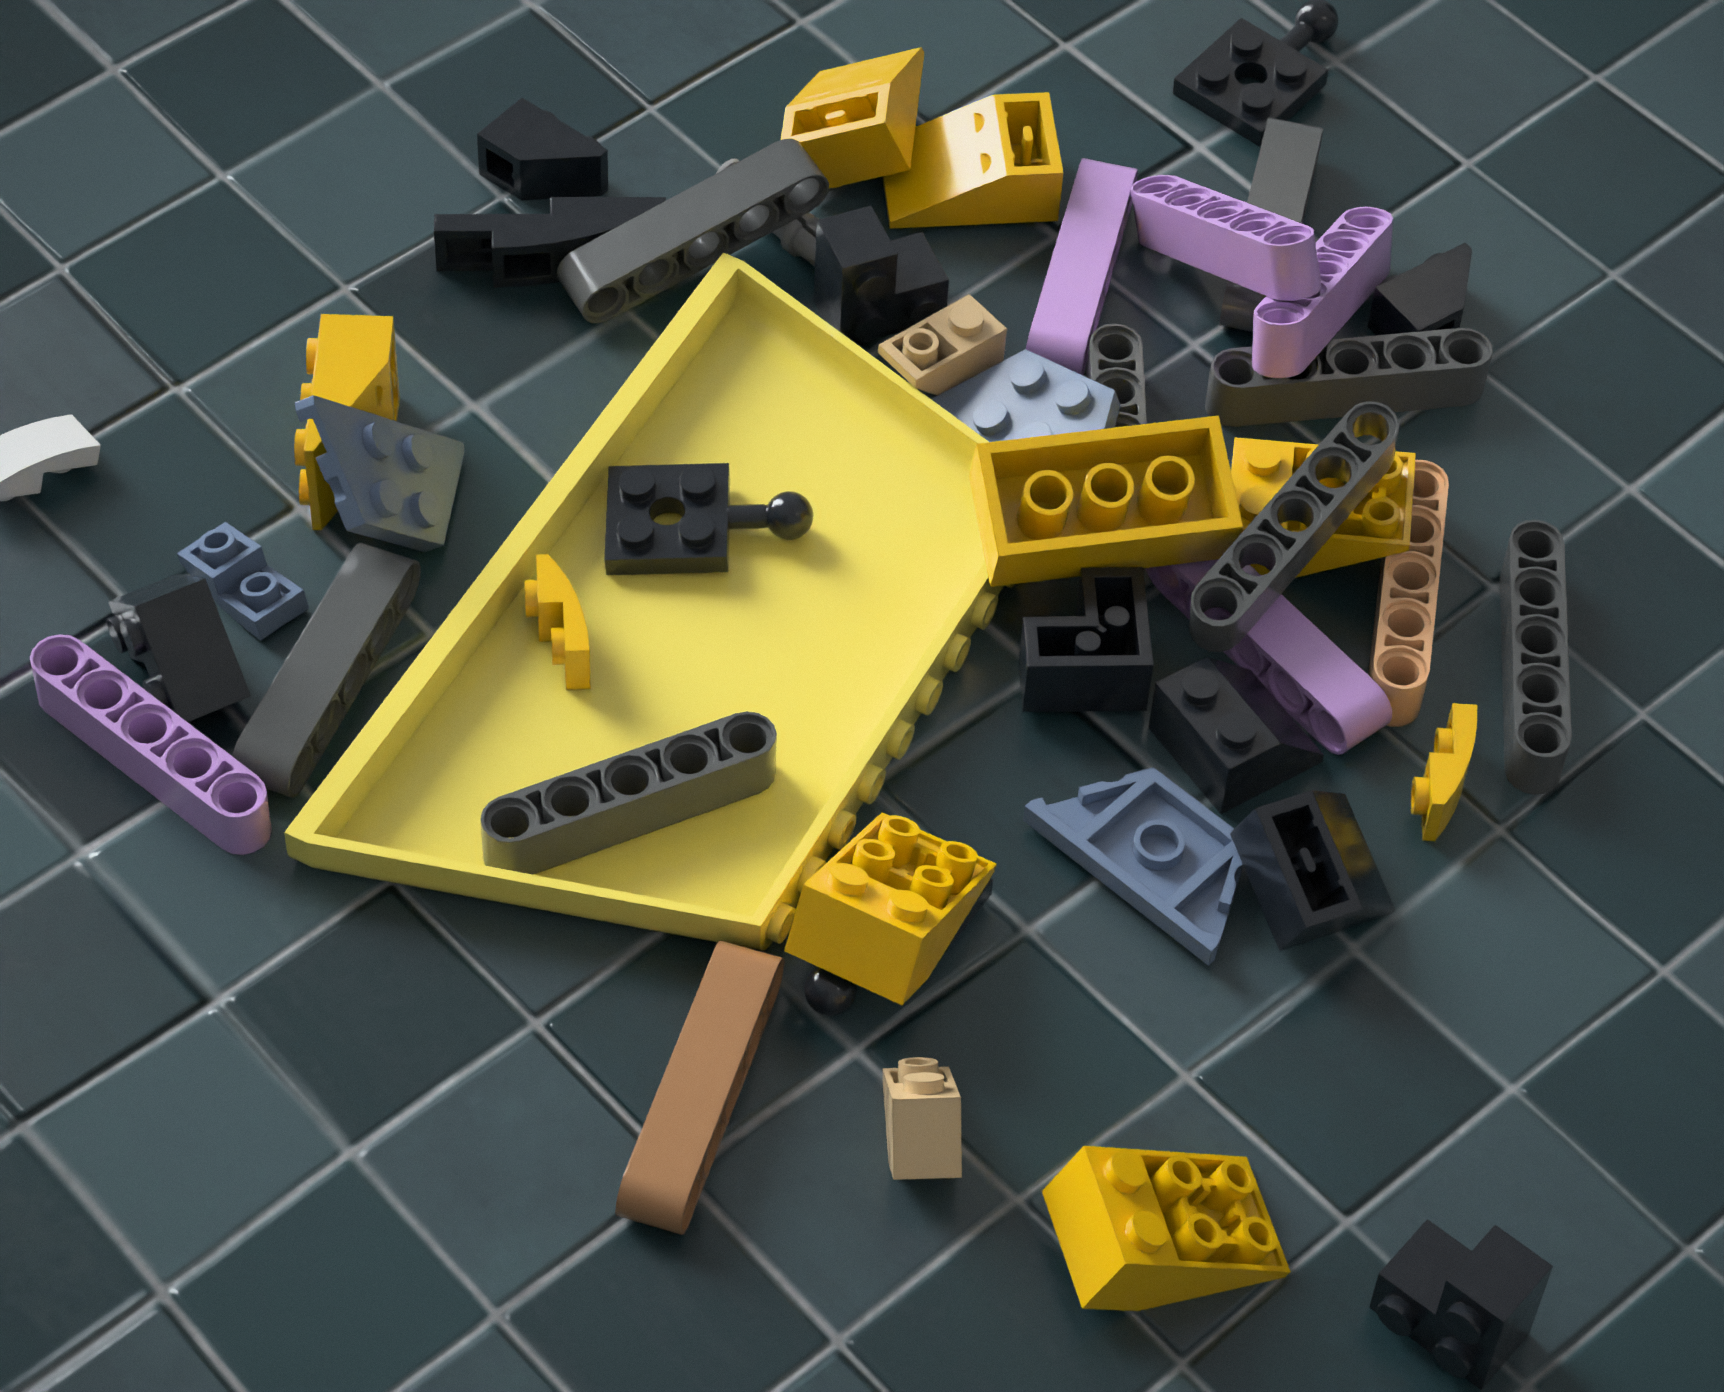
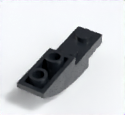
M550 197V214H434L436 271H493L494 288L559 282L557 279V269L560 262L569 253L665 202L666 197Z

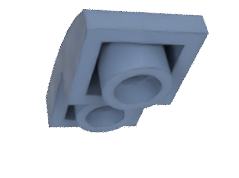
M227 522L206 532L200 539L177 553L180 563L191 576L206 579L214 601L259 640H263L309 609L304 590L268 566L262 546Z

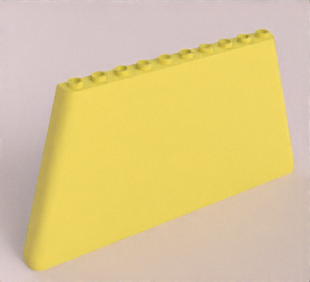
M722 253L286 829L284 835L288 856L316 869L713 942H719L720 940L762 951L766 950L773 941L781 944L790 932L796 912L795 907L798 904L803 884L826 864V859L833 848L841 850L846 846L856 824V813L863 802L872 804L875 801L885 780V768L893 757L900 760L905 755L914 735V724L920 714L928 716L932 713L940 698L944 677L949 670L957 672L962 667L970 649V637L977 627L984 630L989 625L996 611L998 594L1004 586L1009 588L1014 586V584L990 587L969 479L976 444L987 443L988 441L745 261ZM729 463L730 505H768L770 500L777 494L793 491L806 497L813 508L814 517L810 529L806 534L797 539L785 540L779 538L769 528L729 529L728 572L606 575L604 556L609 466ZM671 512L663 513L653 521L661 525H671L680 521L682 516ZM549 554L566 575L579 599L589 637L591 689L566 690L565 665H552V641L539 642L538 617H526L525 580H537L536 555ZM756 712L767 717L775 726L777 733L775 778L769 788L759 794L533 875L489 867L484 864L480 819L486 805L497 797L735 713Z

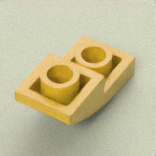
M549 554L536 555L537 580H525L526 617H538L539 642L552 641V665H565L566 690L591 689L589 637L579 599L570 581Z
M1452 703L1446 728H1436L1433 752H1429L1424 776L1413 778L1411 814L1421 815L1423 841L1437 840L1446 828L1459 802L1475 743L1477 705Z

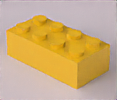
M1219 415L976 444L969 479L990 587L1080 576L1081 568L1089 567L1151 568L1217 560L1240 536L1243 528Z

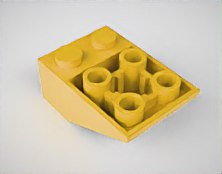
M922 47L819 71L786 106L781 140L793 138L799 141L828 180L829 188H838L851 183L909 171L911 168L925 54Z
M1049 92L991 95L916 126L910 170L891 176H882L889 228L1058 221L1063 167Z
M321 314L318 338H308L306 347L307 374H313V379L311 383H302L300 400L315 395L397 421L400 391L393 316ZM307 419L306 429H296L294 443L295 465L306 467V469H301L299 502L300 505L310 506L312 530H322L338 510L335 505L334 493L330 485L325 481L316 457L327 453L313 419Z
M1234 438L1231 474L1243 524L1241 533L1316 449L1317 444ZM1395 451L1394 461L1390 469L1295 578L1409 551L1416 453ZM1325 478L1319 481L1328 488H1339L1345 485L1336 478ZM1287 521L1281 524L1284 529L1292 532L1307 529L1305 524L1298 521ZM1260 564L1250 565L1260 575L1270 572Z
M881 813L803 884L784 951L903 1005L929 978L995 872L997 864L978 856L972 847L956 841L947 842L920 830V827L914 821L906 817L889 816Z
M1083 1146L1042 1190L1082 1309L1141 1311L1285 1278L1291 1272L1247 1157Z

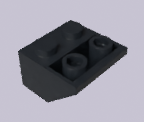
M1311 790L1255 808L1230 833L1280 951L1390 915L1395 911V907L1348 799L1343 793Z

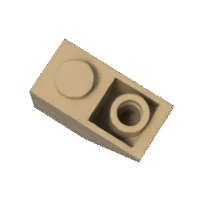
M968 294L879 344L878 353L915 388L938 396L1002 362L1004 359L1007 328Z
M913 1057L899 1060L898 1068H883L888 1163L893 1180L962 1178L961 1096L949 1066L938 1067V1060L933 1058Z

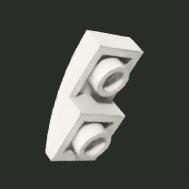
M72 414L34 422L0 435V501H8L17 496L40 493L43 473L45 472L65 473L73 468L97 465L100 443Z

